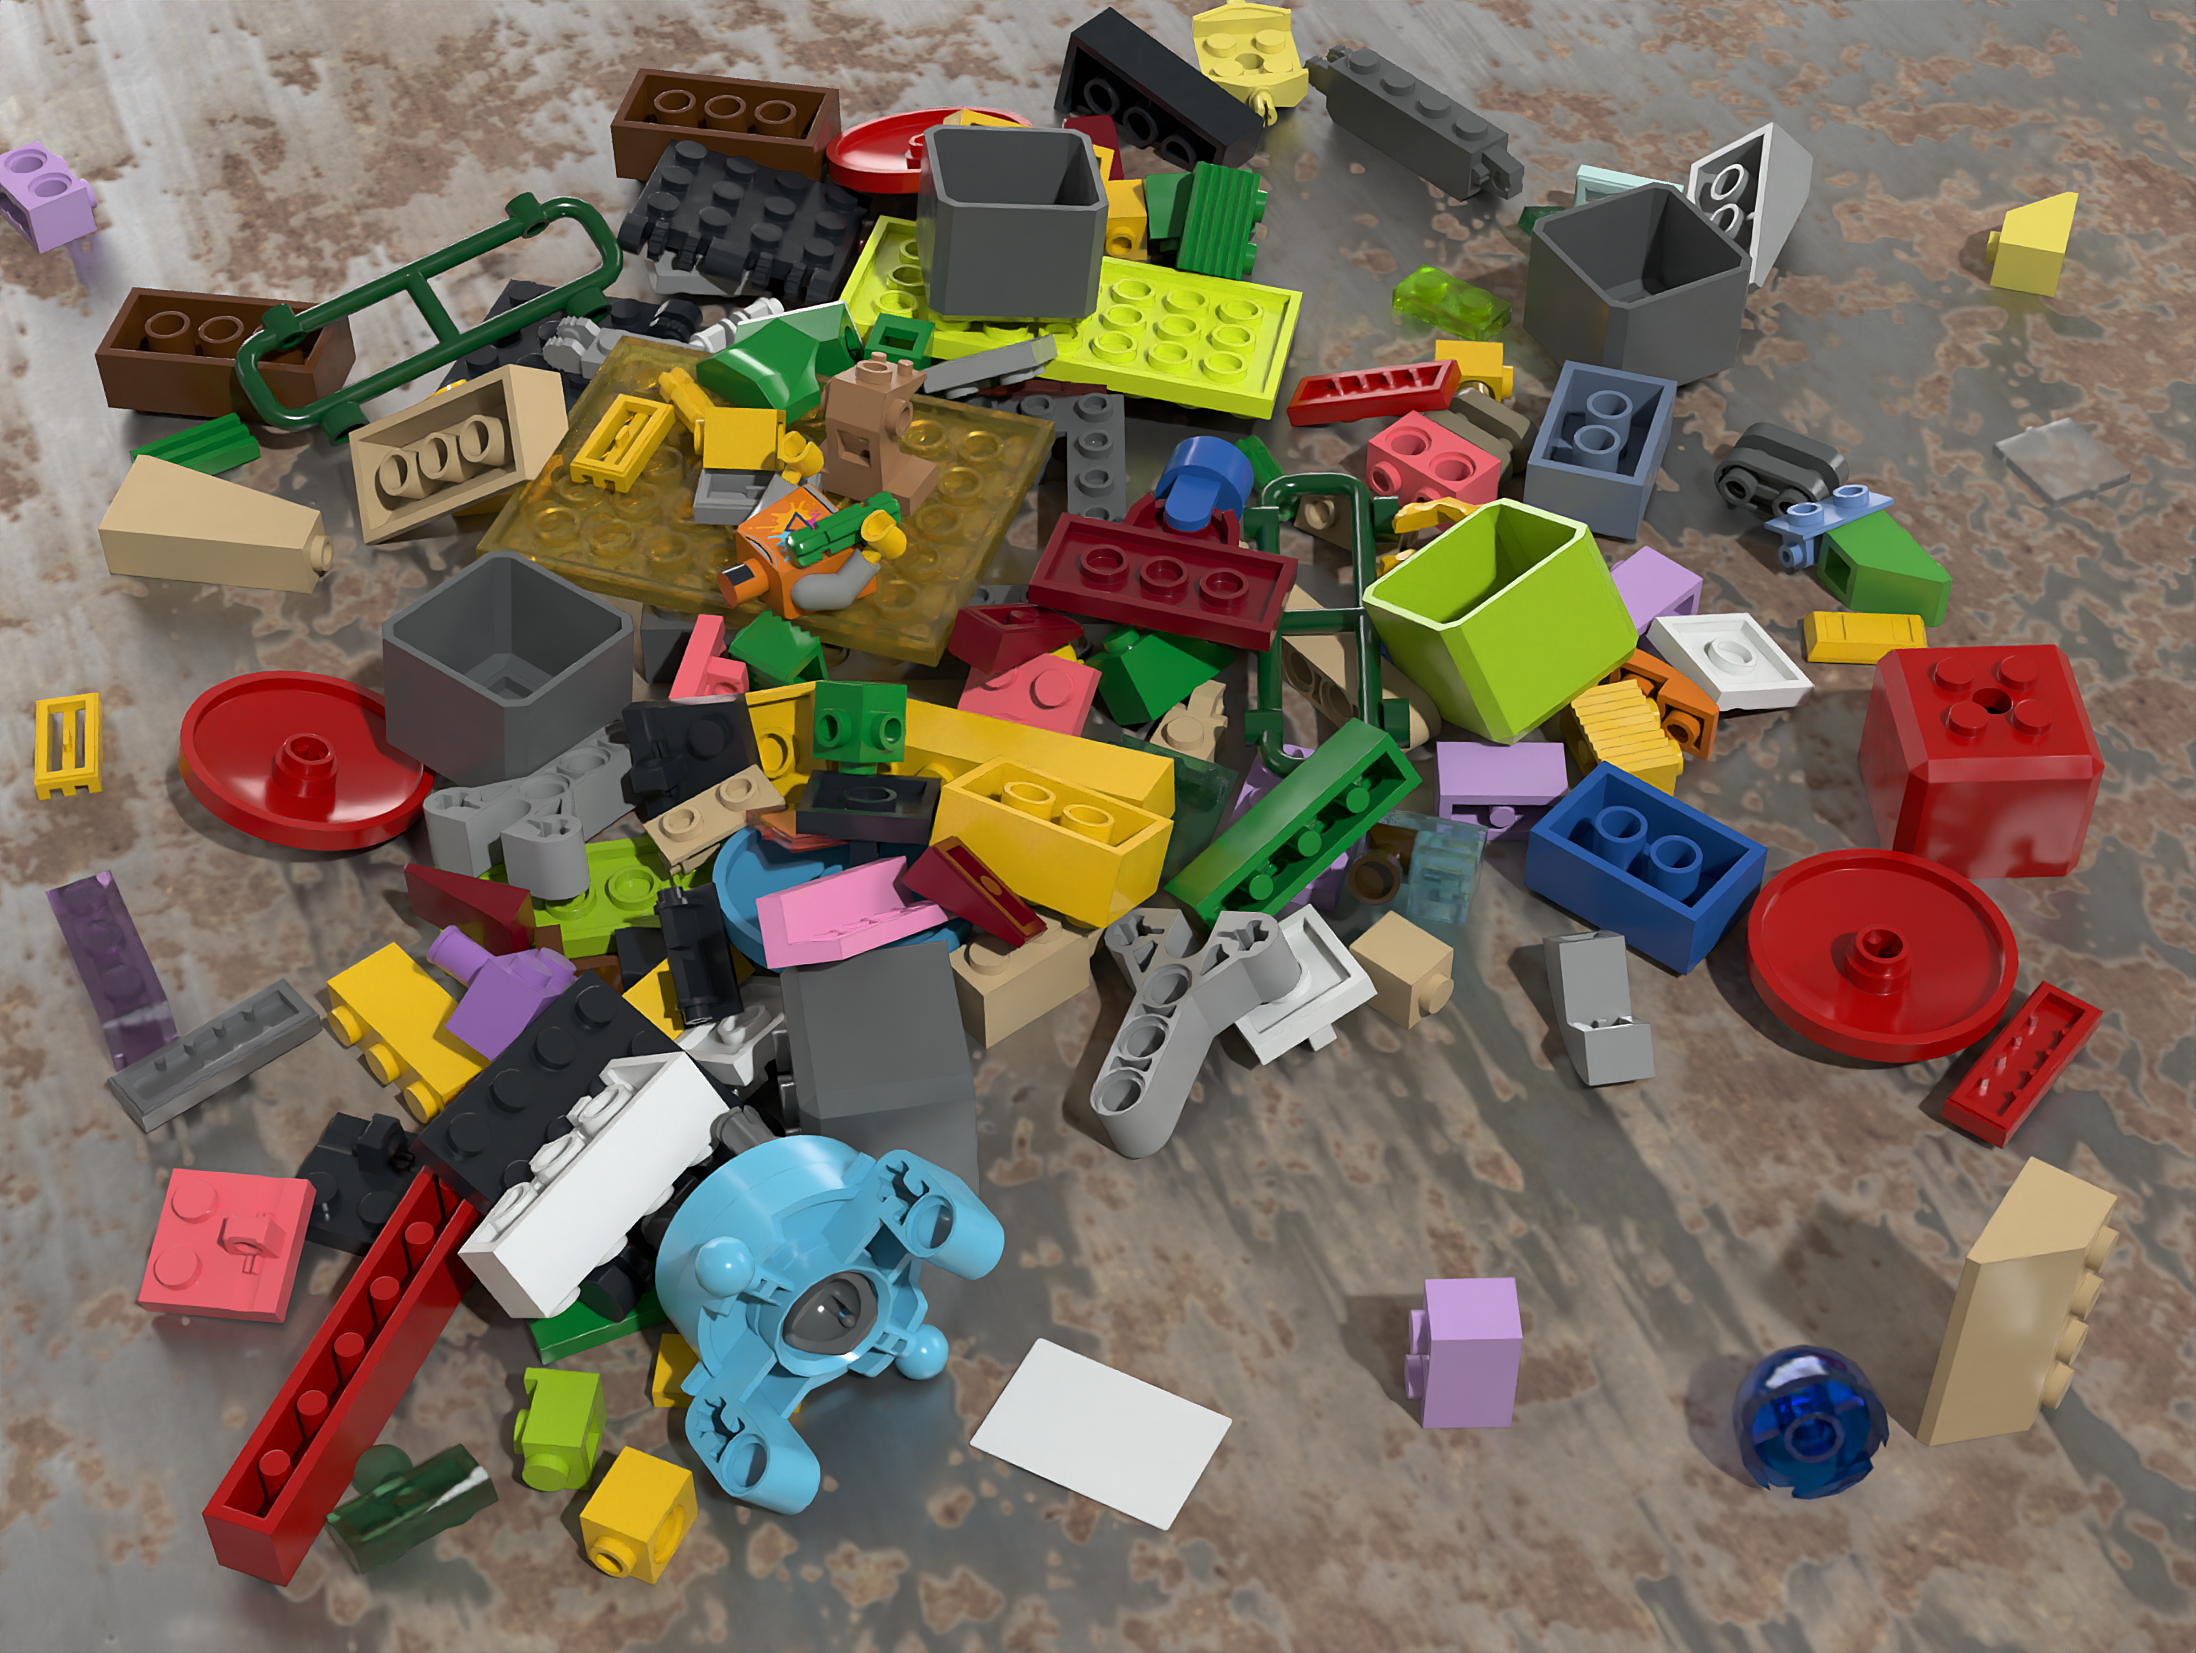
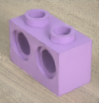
M38 140L0 155V214L39 254L97 231L92 209L97 207L94 192L84 178L78 180L70 172L68 165L60 155L54 156Z

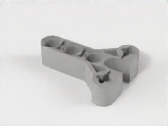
M624 720L612 722L602 727L529 776L475 788L451 787L429 795L424 800L423 808L434 865L441 870L477 878L499 862L505 860L509 885L528 889L531 896L547 900H564L585 892L591 882L585 842L644 802L643 794L634 792L629 772L635 763Z
M1132 909L1106 929L1104 937L1106 946L1129 987L1136 994L1092 1088L1090 1102L1116 1149L1123 1156L1132 1159L1144 1158L1161 1149L1174 1130L1213 1038L1262 1002H1271L1285 997L1299 982L1301 975L1299 964L1276 919L1271 915L1261 912L1221 911L1208 942L1203 949H1201L1181 909Z

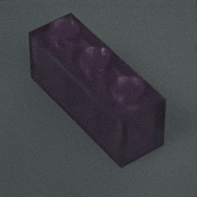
M108 870L45 892L62 946L116 1073L177 1039L179 1036L168 999L111 871Z

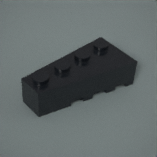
M1108 7L1070 34L1054 109L1066 115L1072 111H1076L1084 116L1111 115L1115 129L1126 135L1127 143L1141 150L1148 145L1162 152L1165 161L1189 172H1193L1197 162L1238 169L1254 157L1265 119L1116 10Z

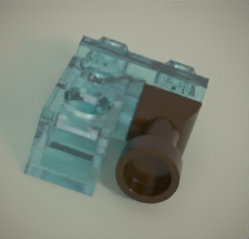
M1392 808L1366 832L1363 853L1354 860L1348 872L1349 889L1359 901L1377 906L1391 901L1397 894L1401 883L1409 884L1411 886L1406 915L1465 926L1480 884L1489 827Z

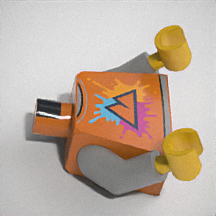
M797 431L787 433L781 439L778 446L779 457L787 466L782 475L775 473L755 509L747 520L736 529L735 541L738 564L718 574V583L723 596L731 606L736 607L760 596L779 616H782V619L792 620L820 610H842L849 607L855 599L876 592V573L881 569L878 561L882 557L884 559H894L902 555L906 549L907 541L905 534L896 526V521L886 511L876 510L868 515L861 526V535L865 541L833 556H827L826 552L822 553L824 557L822 561L806 568H798L793 560H790L786 552L785 538L789 533L804 526H809L811 530L815 529L813 526L815 521L839 510L810 482L801 487L798 485L801 477H812L822 469L824 457L822 451L812 441L806 445V440Z

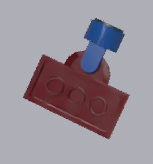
M1197 436L1184 440L1174 448L1157 484L1155 498L1149 492L1130 507L1121 523L1062 512L1029 582L1028 604L1052 608L1060 612H1072L1112 620L1119 624H1131L1171 632L1178 636H1190L1230 644L1242 649L1269 652L1297 578L1298 558L1239 547L1240 525L1238 522L1253 488L1254 473L1247 457L1231 443L1216 437Z

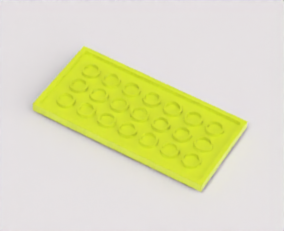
M880 215L838 300L846 301L864 347L880 312L935 323L932 357L952 360L1053 334L1058 356L1044 362L1045 372L1034 375V377L1069 383L1092 384L1082 389L1095 387L1117 391L1126 397L1134 399L1149 397L1171 401L1187 409L1203 407L1230 412L1233 416L1241 419L1262 418L1270 420L1300 313L1303 292L1103 256L1096 312L1082 323L941 320L928 307L915 240L916 221ZM889 337L888 346L913 350L914 341Z

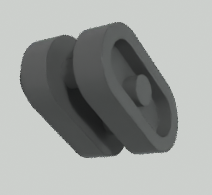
M1759 422L1746 429L1736 442L1734 449L1717 466L1714 472V483L1718 492L1729 503L1773 520L1786 515L1788 508L1793 505L1808 502L1816 503L1833 496V491L1844 486L1847 482L1849 468L1844 457L1833 447L1777 425Z

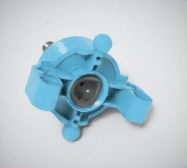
M745 1105L742 1113L739 1106L726 1112L716 1127V1135L719 1141L735 1157L709 1175L690 1194L681 1207L668 1203L655 1212L646 1215L641 1225V1233L658 1253L655 1284L661 1307L700 1359L680 1385L685 1393L695 1396L688 1408L685 1420V1431L691 1446L721 1487L731 1496L780 1514L794 1515L802 1512L816 1495L820 1482V1465L816 1456L787 1420L811 1389L834 1380L850 1369L872 1378L876 1377L894 1361L897 1370L909 1379H931L941 1372L949 1356L947 1340L944 1334L932 1324L921 1323L928 1310V1304L918 1284L923 1260L963 1279H979L986 1276L999 1261L1005 1243L1004 1230L997 1218L961 1178L907 1150L895 1149L876 1161L873 1157L862 1152L859 1154L847 1144L833 1138L815 1135L776 1137L761 1120L760 1115L754 1108Z

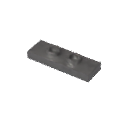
M282 978L108 1077L107 1080L111 1093L144 1131L148 1133L323 1031L320 1017L294 988Z

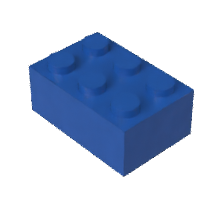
M1604 760L1530 829L1524 885L1603 930H1610L1624 935L1626 943L1687 976L1752 909L1760 893L1768 848Z

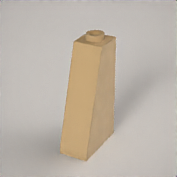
M138 454L98 527L109 573L312 594L322 571L330 569L334 552L332 538L325 535L320 511L149 455Z

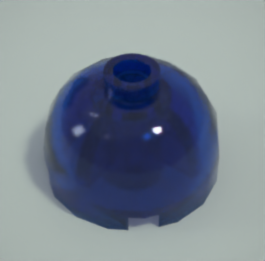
M1800 1344L1778 1349L1760 1359L1740 1383L1732 1407L1736 1444L1745 1468L1759 1485L1770 1491L1768 1482L1779 1488L1795 1487L1791 1493L1793 1498L1811 1500L1836 1495L1864 1480L1874 1468L1871 1458L1878 1451L1881 1440L1884 1447H1886L1890 1435L1886 1409L1879 1393L1856 1362L1827 1347Z

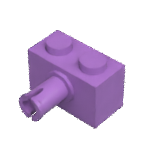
M450 925L442 931L427 954V961L433 965L436 964L469 988L445 1025V1028L492 1062L578 979L573 975L576 971L575 965L554 950L543 947L540 951L532 949L495 957L460 932V929L455 925Z

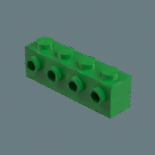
M1353 717L1164 886L1163 889L1175 905L1181 909L1183 915L1196 932L1207 940L1221 911L1261 912L1273 917L1423 780L1389 733Z

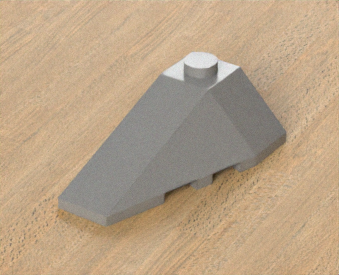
M1774 121L1691 164L1687 198L1753 258L1747 295L1762 287L1808 199L1810 191L1813 156Z

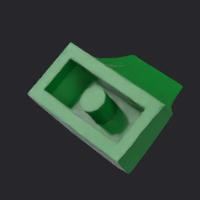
M776 317L749 337L697 363V383L739 408L786 410V426H788L821 403L820 388L815 377L816 355L819 342Z

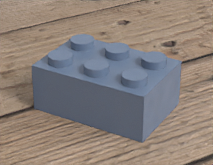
M1566 360L1527 463L1523 504L1587 524L1591 532L1601 533L1610 537L1636 540L1671 434L1678 381Z

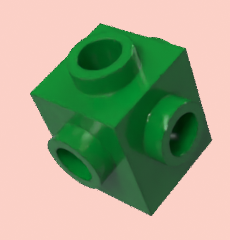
M816 681L812 758L839 761L838 771L840 773L862 775L877 774V763L904 762L907 685L868 681Z

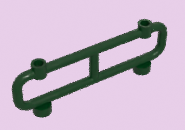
M532 192L522 193L506 205L505 212L509 216L508 218L295 315L287 303L270 308L259 319L264 329L245 340L236 354L235 372L237 378L256 411L268 424L281 430L295 432L318 425L330 446L338 447L350 442L348 433L370 424L360 405L561 310H563L566 317L575 316L577 319L583 317L590 319L595 325L600 323L612 311V305L603 291L617 281L623 269V252L620 244L602 215L592 204L578 197L559 196L539 203ZM572 218L583 226L602 257V262L597 269L461 333L427 282L428 279L519 237L523 239L532 238L543 232L550 223L558 219ZM404 290H407L440 342L296 409L287 408L277 401L258 370V361L265 354L275 349L278 351L289 350L301 343L306 335Z
M1317 472L1280 476L1269 481L1260 490L1255 507H1245L1243 511L1244 542H1256L1257 551L1280 555L1279 504L1282 501L1292 497L1331 495L1341 496L1350 501L1354 607L1284 610L1269 652L1257 650L1258 709L1244 710L1245 746L1258 747L1262 765L1272 775L1283 780L1307 758L1293 757L1286 754L1283 750L1281 634L1355 632L1358 718L1389 733L1400 749L1410 748L1409 698L1383 699L1380 635L1361 600L1366 588L1377 581L1376 544L1399 543V533H1395L1392 526L1394 516L1399 512L1398 495L1374 496L1373 500L1369 487L1359 478L1346 473Z

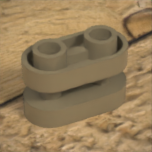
M1464 387L1455 392L1448 409L1428 411L1423 414L1426 418L1500 459L1499 487L1509 481L1512 473H1519L1527 468L1530 454L1539 433L1532 421L1470 387Z

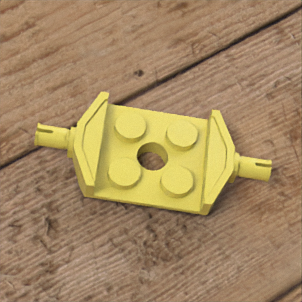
M1224 0L1226 5L1193 16L1192 39L1201 73L1260 116L1266 117L1268 126L1273 125L1277 121L1278 116L1275 107H1295L1308 94L1309 72L1308 68L1302 69L1291 32V9L1246 3L1245 0Z

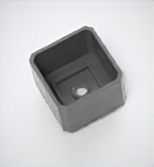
M939 124L924 130L915 240L928 307L941 320L1082 323L1096 312L1109 202L1089 135L1076 129Z
M1659 182L1645 184L1536 220L1532 230L1523 328L1562 368L1565 361L1569 360L1678 381V387L1734 367L1738 356L1753 258L1674 185Z
M513 550L489 551L382 623L386 742L462 787L475 788L529 776L602 727L612 722L623 720L621 711L632 703L634 646L632 616Z
M942 940L874 949L844 960L788 966L780 974L785 1028L772 1030L777 1071H790L788 1075L777 1076L782 1117H784L785 1126L797 1124V1127L785 1129V1136L815 1135L833 1138L847 1144L859 1154L862 1152L873 1157L876 1161L895 1149L907 1150L961 1178L980 1200L974 1081L947 942Z

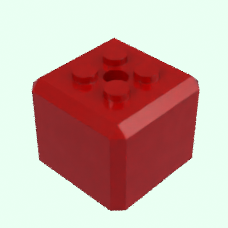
M2055 644L1897 648L1889 650L1877 662L1857 760L1881 849L1904 852L1928 859L1955 871L1966 879L2065 877L2078 865L2105 765L2068 656Z

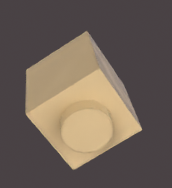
M1392 910L1349 946L1350 954L1367 973L1377 992V995L1364 1003L1406 1030H1410L1428 1012L1435 1014L1441 1010L1452 994L1454 981L1451 979L1454 949Z

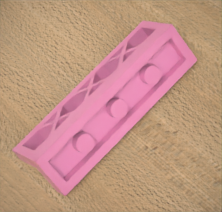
M905 855L882 858L756 898L768 969L844 960L960 916L929 899L913 901L911 889L901 881V878L908 871Z

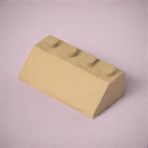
M507 364L348 433L364 544L375 545L534 481L569 430L560 373Z
M2031 1156L1966 1257L1916 1440L1927 1446H1935L2026 1431L2032 1426L2043 1405L2054 1410L2058 1408L2075 1370L2064 1364L2070 1366L2073 1363L2089 1329V1325L2078 1319L2086 1320L2104 1284V1279L2094 1275L2093 1272L2100 1274L2103 1271L2119 1238L2120 1232L2108 1227L2118 1196Z

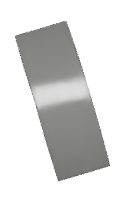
M1599 930L1543 937L1546 968L1557 1021L1569 1057L1582 1080L1587 1085L1593 1086L1655 1078L1651 1023L1632 1016L1624 935L1610 930Z

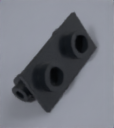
M711 882L684 891L682 886L658 891V900L656 905L653 906L654 915H659L678 1003L674 1005L675 1011L681 1014L684 1030H691L744 1013L716 883Z

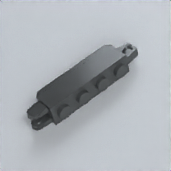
M1340 44L1329 49L1326 56L1327 60H1323L1322 57L1319 58L1318 56L1306 60L1302 68H1308V84L1310 83L1317 91L1327 96L1326 109L1332 121L1459 202L1481 190L1488 191L1506 200L1522 192L1524 165L1507 152L1509 134L1455 102L1447 95L1424 83L1413 74L1403 70L1366 46L1353 51L1349 48L1346 49L1345 46Z

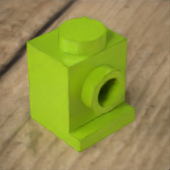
M527 1367L523 1380L530 1410L521 1409L519 1411L514 1430V1451L516 1454L524 1455L525 1459L522 1478L529 1486L546 1492H555L562 1489L589 1491L608 1418L600 1373Z

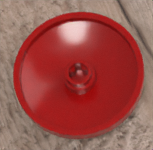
M939 107L892 114L861 123L834 137L826 147L828 171L830 177L835 182L851 189L884 194H919L924 130L936 124L943 125L945 117L961 109L1032 127V124L1028 119L1017 113L987 107Z
M277 670L249 673L233 677L209 688L186 711L181 724L177 747V763L186 786L192 795L212 814L234 828L259 839L308 850L335 851L357 849L384 842L401 834L411 827L424 813V800L431 795L436 774L435 770L386 742L385 697L363 686L340 678L302 671Z
M1850 848L1823 852L1802 859L1779 872L1765 885L1753 904L1744 947L1746 968L1752 984L1767 1007L1787 1026L1803 1037L1835 1052L1881 1062H1917L1941 1058L1965 1049L1982 1039L1996 1026L2008 1008L2019 965L2018 949L2011 927L2000 909L1981 889L1960 874L1936 862L1904 852L1876 848Z

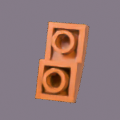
M1635 648L1633 657L1610 673L1609 684L1637 679V685L1641 687L1642 696L1645 695L1646 698H1653L1658 706L1661 720L1660 729H1664L1665 737H1668V740L1675 739L1682 751L1708 760L1713 752L1720 708L1699 686L1681 672L1660 659Z

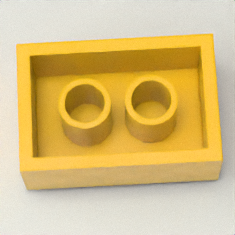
M999 754L942 787L929 846L950 836H957L1027 905H1044L1064 913L1066 920L1078 927L1105 929L1156 893L1174 821Z

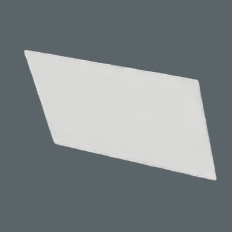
M1038 1338L970 1441V1445L1167 1531L1232 1424V1419L1045 1339Z

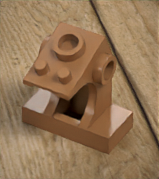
M872 352L871 359L859 361L856 366L833 376L824 387L820 405L822 412L826 414L827 438L818 447L824 457V465L818 473H822L824 490L861 502L881 491L889 492L894 500L897 499L900 504V513L911 517L939 483L938 463L902 453L898 443L899 437H902L907 432L912 421L913 405L909 400L927 379V373L914 370L912 361L899 360L897 365L886 361L887 355L885 353ZM857 436L869 439V442L858 439Z

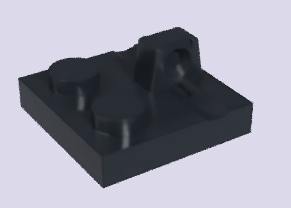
M745 693L632 702L621 711L635 763L629 771L634 792L643 794L649 821L754 764H757L764 773Z
M812 770L796 810V836L850 840L849 868L879 860L880 842L929 845L941 796L942 778L889 774H845L839 771Z
M337 1112L322 1140L315 1146L295 1177L296 1179H308L317 1190L304 1240L365 1258L425 1165L409 1151L418 1134L404 1131L398 1118L374 1113L372 1121Z

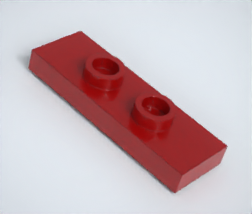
M1448 359L1306 376L1301 378L1286 412L1292 427L1338 421L1354 423L1365 418L1383 416L1401 418L1413 410L1416 412L1448 409L1462 374L1457 360Z
M2042 980L1944 1101L1941 1117L2003 1149L2097 1030L2103 1011Z

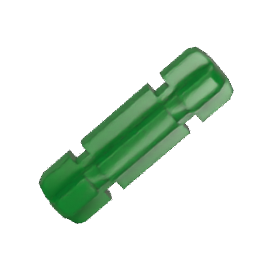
M1250 435L1245 440L1239 438L1234 443V446L1247 457L1254 473L1253 487L1258 494L1269 481L1286 475L1258 436ZM1302 497L1288 498L1279 504V520L1281 522H1286L1291 517L1296 518Z
M881 491L864 499V507H861L860 503H855L813 523L815 529L813 530L809 526H804L789 533L785 538L786 552L790 560H793L798 568L809 567L824 559L822 553L826 552L827 556H833L865 541L861 535V526L868 515L876 510L886 511L896 521V526H898L902 520L900 504L897 499L894 500L889 492Z

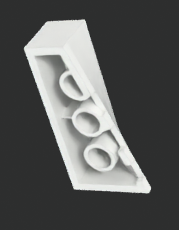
M685 1051L611 1059L599 1075L607 1085L604 1091L594 1099L589 1095L580 1098L566 1116L573 1124L574 1129L554 1142L543 1145L529 1162L531 1171L535 1175L532 1182H523L508 1189L459 1250L458 1255L511 1318H552L570 1307L580 1294L581 1290L578 1287L580 1282L594 1267L601 1266L617 1256L626 1246L628 1238L625 1234L642 1216L649 1215L662 1207L674 1193V1187L671 1184L687 1167L694 1166L706 1159L719 1145L720 1141L716 1135V1127L722 1116L730 1109Z

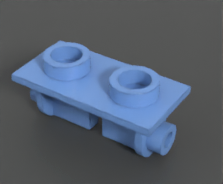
M1845 485L1835 489L1833 496L1819 502L1800 503L1789 507L1786 515L1765 522L1764 527L1765 529L1782 534L1783 545L1778 550L1781 563L1787 568L1793 567L1801 570L1818 562L1824 532L1894 505V499L1869 492L1868 487L1864 485Z

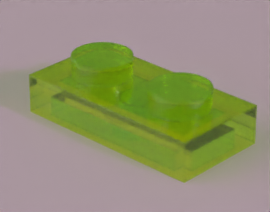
M1426 264L1421 265L1394 287L1392 294V307L1466 341L1487 342L1509 324L1512 319L1513 303Z

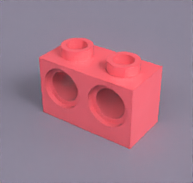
M1413 410L1368 441L1365 484L1381 496L1398 495V505L1402 508L1410 503H1427L1448 496L1476 506L1498 500L1501 460ZM1445 522L1434 527L1442 532H1446L1456 523Z

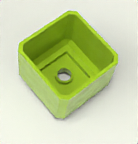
M1502 498L1482 505L1368 586L1361 599L1395 667L1427 693L1436 705L1442 719L1491 741L1508 745L1515 744L1631 659L1639 638V634L1588 525L1508 498Z

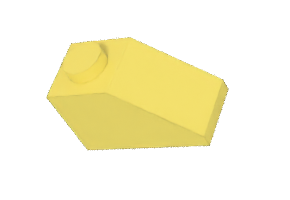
M2065 192L2007 211L2002 232L1991 231L1984 263L1994 264L1990 286L2055 298L2079 193Z

